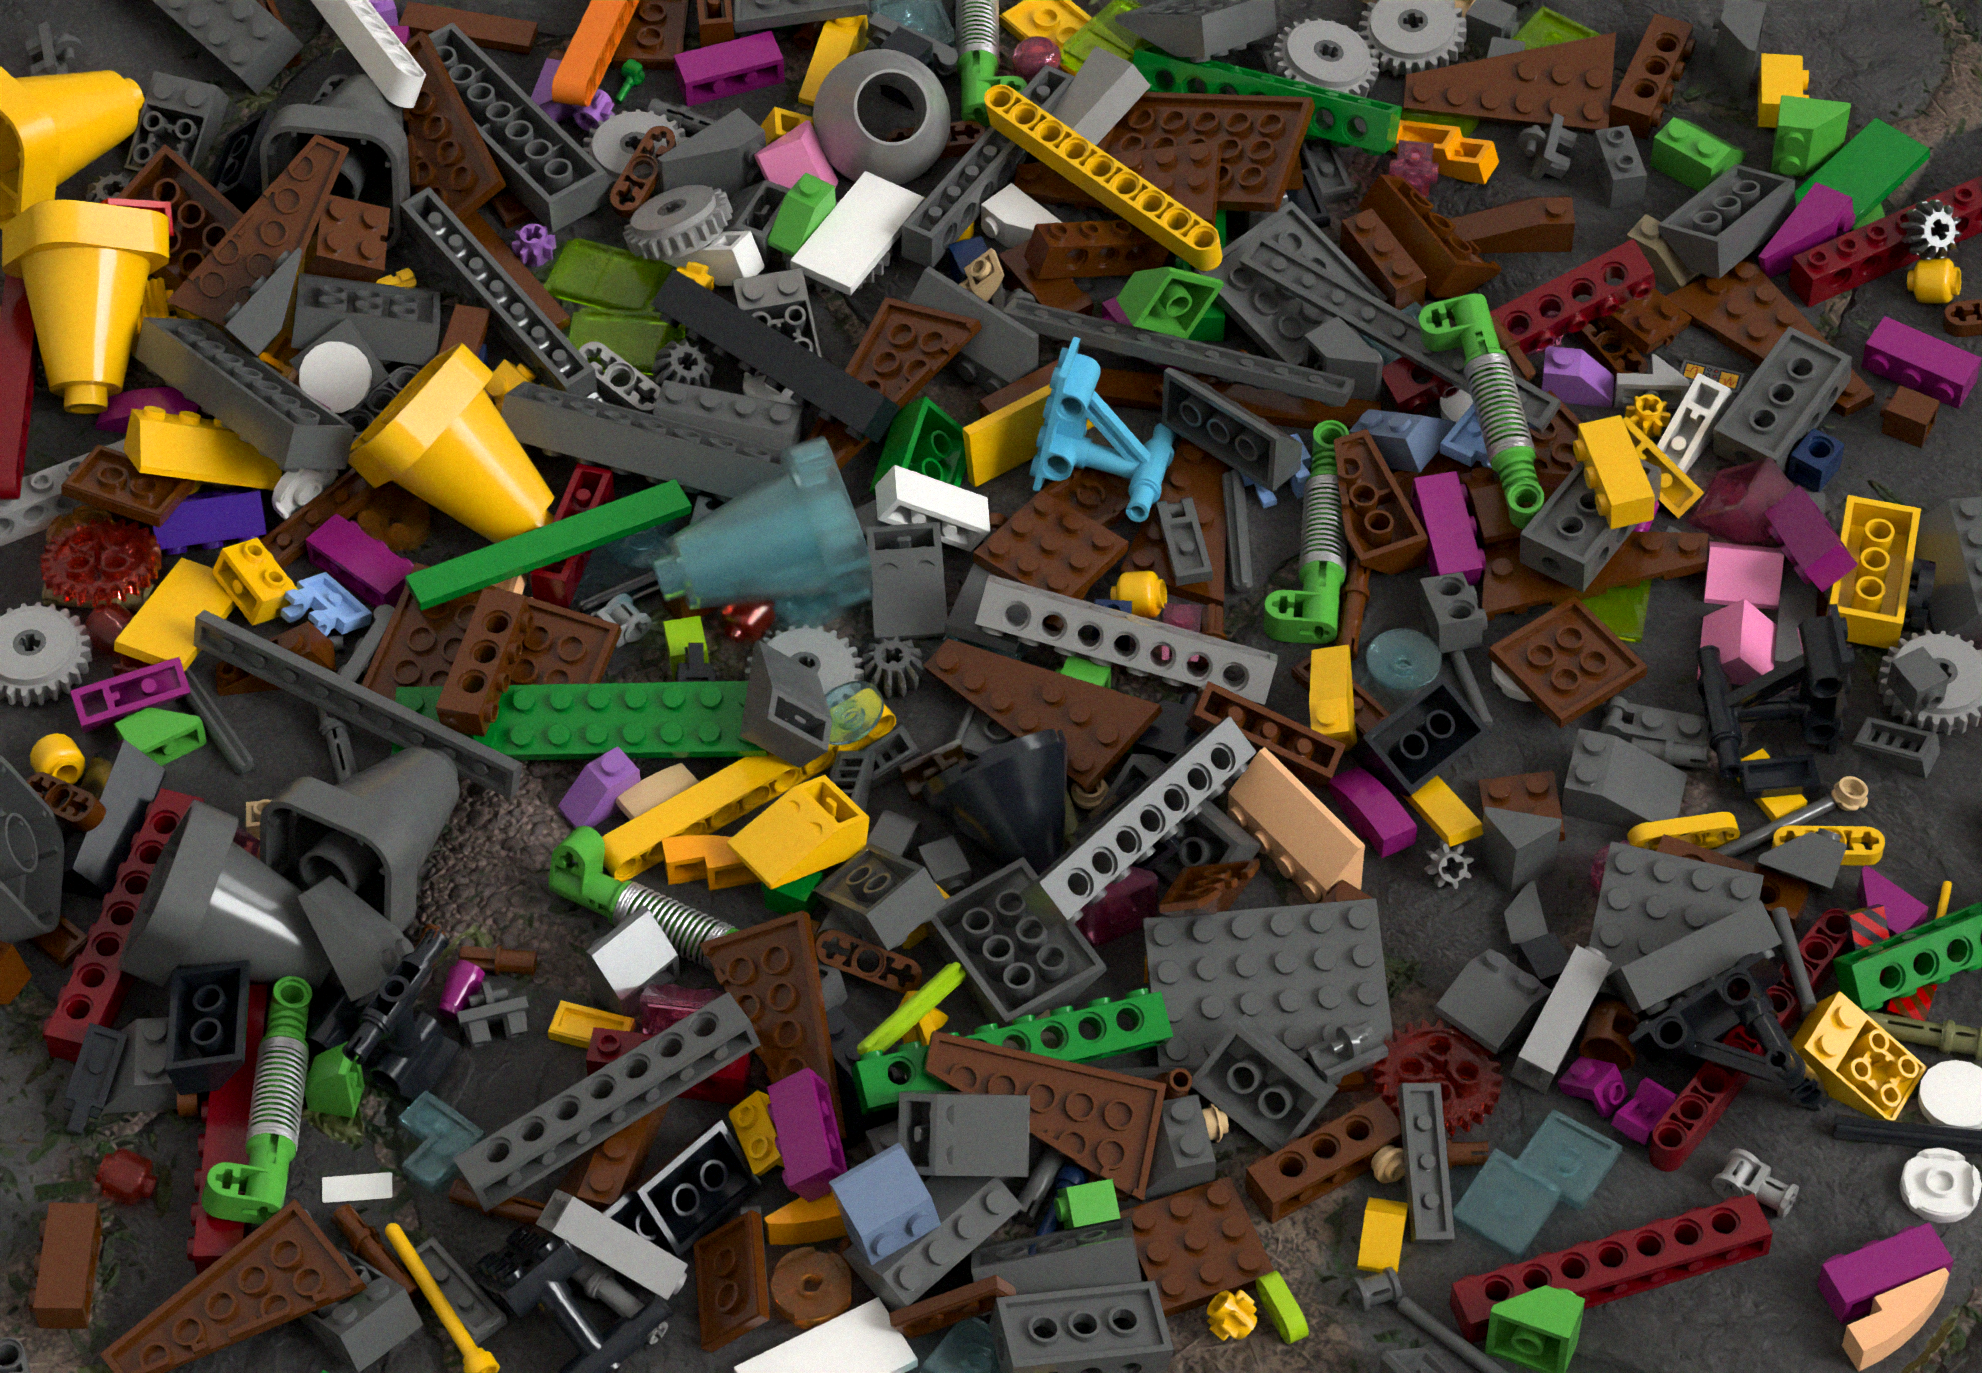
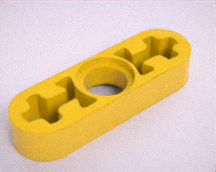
M1716 812L1641 823L1630 829L1627 838L1630 846L1653 851L1657 850L1663 834L1706 849H1713L1739 838L1740 831L1735 816L1732 813Z
M1788 825L1779 828L1775 832L1771 848H1776L1786 841H1791L1810 831L1815 833L1821 828L1839 834L1841 836L1839 842L1846 844L1847 841L1850 842V850H1845L1840 865L1869 866L1876 864L1882 858L1885 838L1879 830L1867 826ZM1861 843H1868L1869 847L1872 848V850H1866L1864 845Z

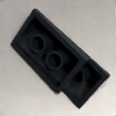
M125 739L93 755L80 788L93 794L105 806L106 814L103 821L95 829L88 832L80 831L67 824L65 825L62 832L65 850L62 892L104 900L107 892H112L116 884L118 868L123 861H127L131 852L133 836L137 831H141L145 823L146 809L150 802H154L165 778L166 770ZM81 808L80 811H79V813H80V812H84V813H85L86 810H84L83 808Z
M717 1119L601 1213L671 1255L679 1257L759 1188L762 1183L758 1176L753 1174L748 1160L722 1119Z

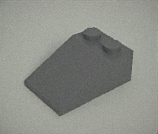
M740 108L735 109L657 158L660 194L681 186L705 185L712 187L713 190L720 188L721 192H726L727 197H733L736 192L765 180L754 157L755 153L766 147L765 130Z
M1579 728L1564 786L1561 813L1566 816L1632 829L1641 823L1678 818L1688 774L1618 736Z
M872 843L868 844L812 890L818 899L865 939L887 951L903 944L913 930L919 925L932 920L936 916L937 911L947 903L924 866Z
M332 875L297 896L351 1002L378 990L380 983L389 976L402 956L414 951L413 945L403 936L398 927Z

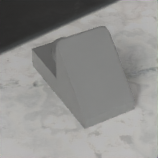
M1652 354L1649 374L1617 373L1614 407L1626 408V406H1633L1635 396L1641 397L1653 394L1660 398L1662 402H1667V409H1678L1689 390V380L1660 357Z

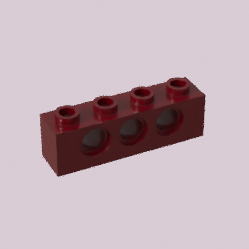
M577 463L552 523L614 501L612 471ZM593 549L531 571L533 598L569 609Z
M593 1027L586 1057L588 1076L656 1035ZM750 1052L676 1097L738 1105L746 1099L751 1077Z

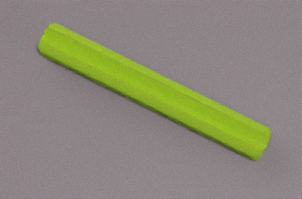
M959 962L947 964L859 1043L857 1052L862 1055L875 1050H882L883 1053L887 1051L966 979L967 974L962 969V965Z

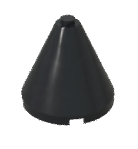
M1048 729L1011 740L979 753L978 759L962 767L956 764L925 783L921 788L927 805L999 869L1024 857L1039 876L1064 854L1068 742L1062 729L1057 731L1058 734H1056L1055 729Z

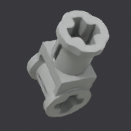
M626 593L615 596L604 608L596 612V618L620 625L622 632L615 646L617 649L627 642H635L641 639L649 631L652 623L651 618L646 613L638 611L633 605L632 598Z
M1732 1149L1727 1156L1728 1164L1723 1172L1716 1174L1711 1182L1714 1191L1724 1199L1732 1196L1743 1197L1754 1193L1758 1202L1776 1210L1777 1216L1781 1218L1786 1217L1798 1194L1799 1186L1795 1184L1788 1186L1770 1177L1772 1167L1760 1162L1753 1154L1746 1150Z

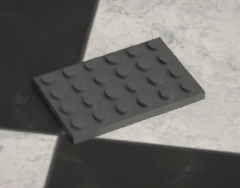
M1376 898L1222 911L1214 915L1179 918L1170 916L1143 918L1150 993L1161 991L1173 1033V1038L1166 1044L1156 1046L1158 1066L1203 1065L1234 1023L1245 1014L1305 1062L1310 1061L1306 1056L1307 1048L1336 1036L1337 1028L1345 1024L1354 1028L1369 1022L1377 1038L1389 1049L1388 1054L1394 1053Z

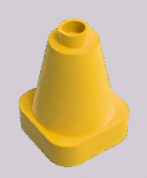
M0 66L1 230L4 224L30 206L43 201L55 200L57 186L136 131L138 118L141 115L145 99L139 85L133 79H123L112 70L13 78Z
M50 200L30 206L2 226V271L7 275L24 279L49 391L64 397L65 411L75 414L102 413L108 409V397L122 392L148 276L169 262V218L167 215L152 210L86 201Z
M462 342L440 353L424 366L352 443L348 463L374 488L393 481L494 544L551 524L554 516L547 510L554 500V495L483 389L494 373Z

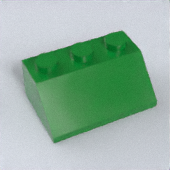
M926 396L904 406L893 418L869 492L876 497L875 485L894 465L960 488L967 466L963 427Z

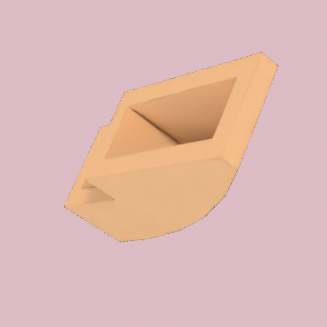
M1945 1267L1874 1297L1870 1316L1847 1325L1842 1347L1858 1372L1883 1360L1919 1331L1944 1295L1949 1277V1272Z

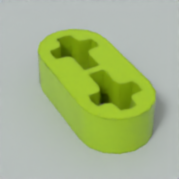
M1272 1271L1256 1278L1255 1284L1259 1298L1283 1340L1287 1344H1291L1308 1337L1309 1331L1305 1317L1281 1275L1277 1271Z

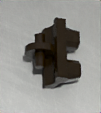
M956 738L897 766V769L911 801H916L924 797L921 788L925 783L952 766L959 764L962 767L968 764V761L964 755L960 739Z

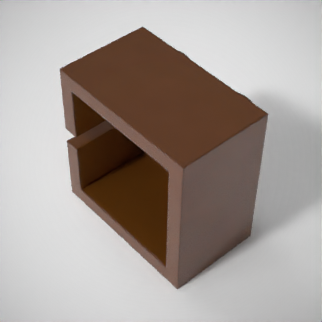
M329 195L306 249L304 273L376 283L385 270L387 243L384 241L388 236L390 208Z

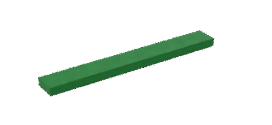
M674 479L406 575L405 583L420 611L685 516L691 513L692 505L677 480Z

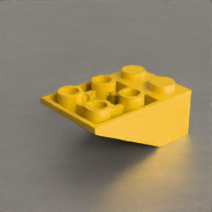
M822 775L793 786L727 841V847L772 890L853 858L866 847L870 817L826 775Z
M1840 991L1817 1003V1008L1808 1014L1791 1041L1799 1056L1823 1080L1824 1089L1830 1097L1876 1119L1896 1120L1927 1069V1066Z

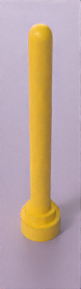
M396 1223L388 1224L385 1228L387 1238L463 1354L464 1373H498L500 1366L491 1352L477 1347L400 1226Z

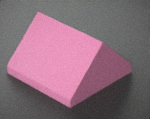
M808 120L754 154L765 180L790 189L805 173L815 176L835 186V188L839 182L822 150L815 130Z
M1708 541L1704 603L1731 605L1745 598L1756 608L1778 610L1784 553L1780 548Z
M1744 598L1703 617L1700 648L1707 645L1718 647L1722 669L1730 677L1731 684L1745 685L1774 669L1777 625ZM1698 663L1697 680H1699V677L1701 676L1700 668H1699V663Z

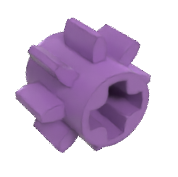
M597 89L588 107L571 105L575 108L572 116L575 117L576 123L584 130L589 131L590 128L598 129V121L605 122L611 114L615 116V113L611 111L615 104L612 103L610 96L606 92Z
M528 224L520 231H515L516 241L512 242V249L516 256L520 255L523 264L539 267L545 264L547 260L553 259L552 250L556 248L555 235H548L547 226Z

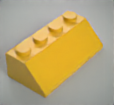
M145 406L144 410L131 409L123 451L139 473L273 491L282 477V470L277 467L278 464L275 461L259 454L258 449L252 444L240 440V435L232 429L223 427L220 424L221 421L217 418H214V420L201 418V415L190 411H180L179 415L168 414L164 409L154 406Z

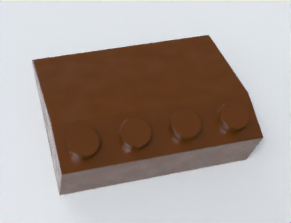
M166 144L160 148L116 197L119 199L171 202L174 236L169 238V262L152 274L157 279L159 277L163 278L165 286L169 290L173 289V293L244 215L243 212Z

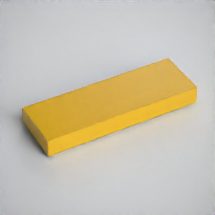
M1438 775L1410 797L1402 795L1449 847L1483 835V823Z

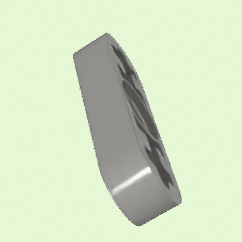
M588 342L579 349V352L587 361L589 356L596 358L600 355L601 364L607 368L604 373L603 367L597 362L593 361L590 363L595 369L596 382L599 387L627 408L653 415L654 405L661 390L656 383L600 342ZM618 373H625L631 377V380L624 387H616L611 383L612 377ZM637 386L639 393L648 399L653 395V404L646 402L642 405L640 395L635 392Z

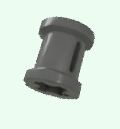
M1391 1266L1383 1268L1382 1273L1361 1279L1359 1276L1351 1278L1353 1298L1361 1313L1368 1312L1370 1306L1389 1300L1397 1303L1402 1299L1400 1281Z

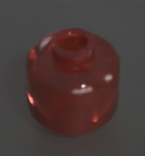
M752 587L750 590H738L721 612V619L726 625L724 629L725 634L739 644L743 640L752 643L761 640L776 620V614L773 609L775 603L769 596L757 588Z
M117 602L98 605L89 615L85 624L91 643L110 657L123 655L114 651V641L135 615Z
M119 1148L113 1154L106 1153L96 1175L95 1182L100 1184L99 1190L102 1196L132 1207L140 1201L141 1197L150 1198L158 1177L152 1175L153 1162L150 1158L125 1148Z

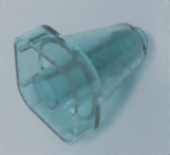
M824 436L780 449L782 470L666 538L669 554L651 559L665 602L684 596L688 608L692 610L822 596L828 611L833 613L873 599L872 565L867 545L835 458Z

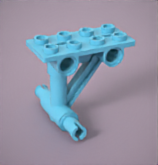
M1073 337L1069 349L1062 347L1057 367L1054 368L1049 386V388H1052L1051 395L1047 398L1043 412L1045 421L1039 431L1036 443L1038 451L1037 455L1033 458L1029 476L1035 477L1033 490L1039 492L1045 478L1054 481L1066 480L1070 477L1074 467L1083 470L1085 467L1125 477L1131 479L1129 485L1131 499L1127 505L1126 514L1135 522H1143L1149 516L1151 505L1157 502L1161 496V484L1166 469L1174 458L1172 444L1175 440L1176 432L1159 423L1154 428L1152 438L1143 446L1094 391L1101 374V368L1093 358L1078 354L1081 338ZM1087 419L1094 424L1114 448L1093 443L1092 438L1085 437L1087 433Z

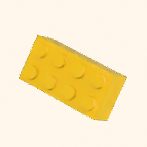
M1851 495L1847 496L1839 538L1858 565L1830 587L1826 611L1827 616L1829 604H1837L1840 617L1846 618L1848 638L1845 641L1889 649L1890 646L1897 648L1904 623L1921 508Z

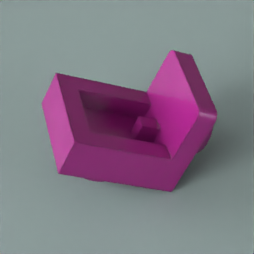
M1582 1056L1570 1066L1558 1081L1563 1094L1593 1100L1599 1115L1606 1118L1615 1111L1629 1093L1616 1064Z
M1646 1077L1640 1082L1634 1098L1615 1113L1611 1125L1622 1131L1627 1138L1639 1141L1645 1145L1651 1140L1656 1124L1678 1097L1673 1092Z

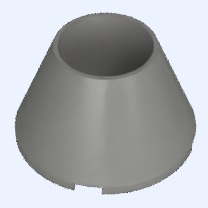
M867 50L844 59L830 71L822 82L813 107L815 133L826 158L839 173L854 182L865 171L896 185L906 184L915 180L933 166L940 157L947 143L950 131V107L940 81L922 62L910 55L895 50ZM882 84L895 87L903 92L912 103L915 111V128L911 137L899 142H886L869 134L861 124L857 112V101L860 91L872 85Z

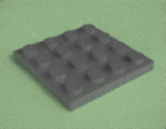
M1292 201L1222 249L1223 258L1218 267L1209 271L1195 269L1193 272L1222 280L1224 286L1214 300L1273 360L1297 366L1303 365L1304 335L1334 318L1241 266L1240 259L1259 232L1386 303L1388 299Z
M1611 841L1588 946L1605 954L1606 960L1612 962L1606 975L1608 976L1622 966L1758 902L1764 875ZM1605 977L1596 996L1624 1002L1611 986L1607 977ZM1679 993L1668 998L1669 1005L1676 999L1681 998L1682 995Z

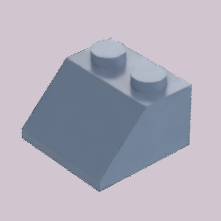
M1368 409L1349 430V434L1368 429L1389 469L1420 473L1438 452L1440 442L1455 426L1456 421Z
M899 1142L829 1182L850 1240L871 1265L941 1226L932 1197Z

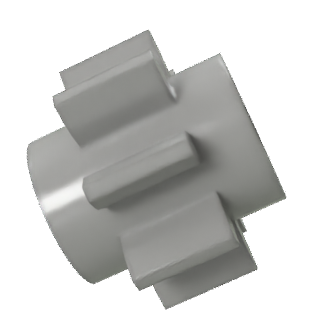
M1440 840V848L1435 852L1427 850L1426 853L1431 857V865L1426 866L1424 870L1432 875L1438 873L1434 880L1438 887L1443 886L1445 881H1448L1457 889L1459 880L1463 877H1472L1467 871V864L1472 863L1474 859L1468 854L1461 856L1464 849L1461 843L1450 848L1446 842ZM1451 857L1456 862L1451 863V870L1447 872L1443 867L1447 865V859Z

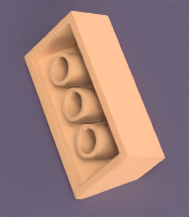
M1266 747L1261 749L1248 765L1249 768L1240 776L1229 791L1227 816L1261 844L1258 851L1262 854H1267L1276 863L1280 873L1287 879L1291 878L1301 888L1303 895L1309 902L1313 904L1321 903L1342 879L1361 890L1365 845Z

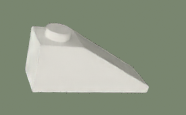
M1012 183L981 204V228L987 236L995 238L1002 245L1009 248L1029 240L1036 224L1063 223Z
M725 231L713 242L696 252L675 259L660 260L676 268L679 266L686 267L688 261L709 266L707 274L714 277V284L718 286H732L733 279L757 276L765 268L751 231Z
M1698 373L1657 446L1685 474L1713 439L1714 427L1734 402L1735 397L1730 388Z

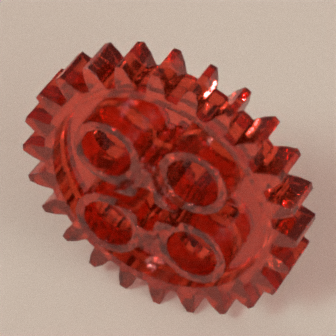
M107 517L103 524H98L95 519H91L90 526L86 527L78 522L76 523L77 530L75 531L64 528V537L53 536V545H45V554L40 555L42 579L45 580L46 588L52 589L53 596L55 597L63 595L64 602L66 603L76 598L78 606L83 605L87 600L91 601L93 607H96L99 601L105 600L108 606H112L114 598H119L121 601L126 602V594L131 593L139 596V587L150 588V579H158V570L162 569L160 544H157L156 535H150L149 528L147 527L139 530L138 522L126 526L124 518H121L116 524H111L110 517ZM104 544V549H105V551H103L102 554H101V548H102V545ZM101 569H102L101 578H100V580H99V578H98V573H100V571H101Z
M1438 1018L1436 1026L1430 1027L1426 1019H1422L1420 1029H1416L1409 1022L1406 1024L1404 1034L1395 1029L1392 1035L1393 1041L1386 1039L1383 1041L1389 1049L1388 1057L1375 1062L1373 1078L1376 1079L1374 1091L1382 1093V1100L1387 1106L1392 1105L1391 1111L1396 1117L1400 1115L1397 1087L1402 1083L1441 1084L1442 1102H1444L1442 1103L1444 1127L1451 1137L1455 1134L1456 1126L1459 1125L1467 1133L1470 1131L1472 1121L1482 1125L1485 1114L1491 1115L1493 1113L1494 1105L1499 1101L1503 1076L1499 1075L1501 1062L1493 1061L1495 1055L1488 1049L1483 1050V1045L1472 1040L1464 1032H1458V1028L1454 1025H1451L1449 1029L1444 1028L1442 1019ZM1433 1052H1439V1053H1442L1443 1055H1437V1054H1434ZM1404 1073H1410V1074H1413V1075H1415V1076H1413V1077L1407 1076V1075H1405ZM1460 1078H1467L1471 1081H1464Z

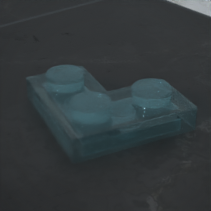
M427 1090L399 1116L400 1124L424 1141L402 1163L403 1173L431 1193H434L458 1169L453 1160L454 1157L486 1139L484 1130Z

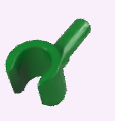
M628 59L622 66L621 75L626 80L614 99L617 104H622L634 84L640 85L645 80L642 65L633 59Z

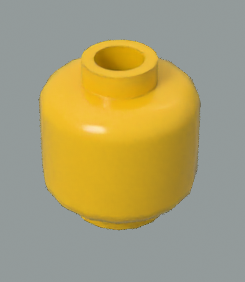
M1921 258L1916 263L1914 270L1908 271V291H1914L1916 300L1922 304H1948L1952 301L1954 295H1959L1961 270L1959 267H1955L1949 258H1932V260H1923Z
M1153 571L1125 572L1118 578L1117 585L1111 587L1110 597L1111 600L1132 601V614L1150 619L1157 617L1161 608L1166 607L1167 588L1164 579H1159Z
M54 733L46 735L38 740L30 753V764L36 773L45 772L72 785L82 777L86 767L85 757L72 738L65 734Z

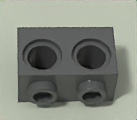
M1463 572L1420 579L1419 607L1439 654L1482 646L1483 631L1488 628L1486 612L1484 608H1478L1474 585H1468Z

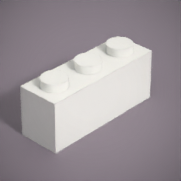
M894 465L875 485L877 518L880 521L892 525L939 522L941 542L969 552L991 532L988 498L897 465Z

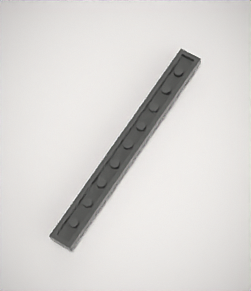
M1260 232L1240 259L1243 268L1333 318L1339 316L1348 326H1353L1359 333L1470 394V389L1464 375L1463 364L1466 359L1463 348L1458 347L1439 352L1427 349L1421 341L1418 320ZM1513 374L1527 425L1532 430L1542 434L1561 407V402L1556 397Z
M1012 298L1002 311L1033 332L1045 335L1050 340H1067L1072 342L1073 337L1081 338L1080 345L1087 349L1100 348L1109 350L1120 357L1134 356L1146 359L1154 365L1167 364L1179 367L1187 373L1209 374L1225 382L1238 381L1250 384L1258 390L1271 389L1284 392L1291 398L1300 399L1305 397L1317 400L1329 407H1345L1354 391L1355 379L1017 298Z
M203 610L195 617V647L405 749L408 747H422L440 750L452 759L459 775L508 799H511L519 791L521 762L206 610Z

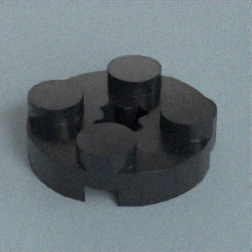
M1913 558L1902 627L1903 631L1923 634L1929 611L1927 610L1929 600L1933 591L1936 562Z

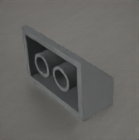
M1246 1014L1234 1023L1194 1075L1191 1085L1274 1153L1281 1150L1290 1140L1297 1137L1300 1138L1339 1089L1331 1082L1327 1084L1318 1071Z

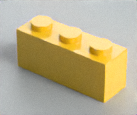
M1618 415L1578 424V440L1573 441V450L1576 460L1578 462L1583 461L1584 477L1587 487L1589 489L1594 488L1595 503L1598 514L1606 517L1610 529L1654 520L1655 495L1622 416Z

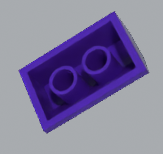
M238 487L189 494L160 528L153 526L156 550L165 549L166 555L187 552V546L201 544L202 549H214L223 547V540L238 538V543L257 537L260 540V535L267 534L262 489Z

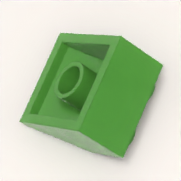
M1781 95L1770 173L1806 177L1826 164L1844 146L1851 103Z
M1673 117L1654 137L1650 166L1700 192L1733 165H1739L1746 158L1747 152L1690 121Z
M1167 266L1134 272L1116 300L1133 326L1188 339L1224 286V283L1220 279Z
M1545 1285L1494 1304L1490 1312L1485 1353L1540 1373H1566L1579 1339L1585 1298L1577 1296L1568 1289H1556Z

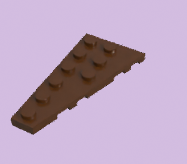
M1219 141L1109 154L1215 227L1222 148ZM1043 162L1017 165L1014 185L1037 203L1056 205L1059 202L1074 204L1075 209L1087 210L1091 206L1102 208L1104 213L1118 215Z
M802 910L699 943L704 955L708 956L715 969L714 974L719 984L723 985L726 992L731 994L751 1021L761 1044L754 1050L763 1060L771 1083L774 1084L809 1067L828 1083L840 1139L847 1138L810 914Z

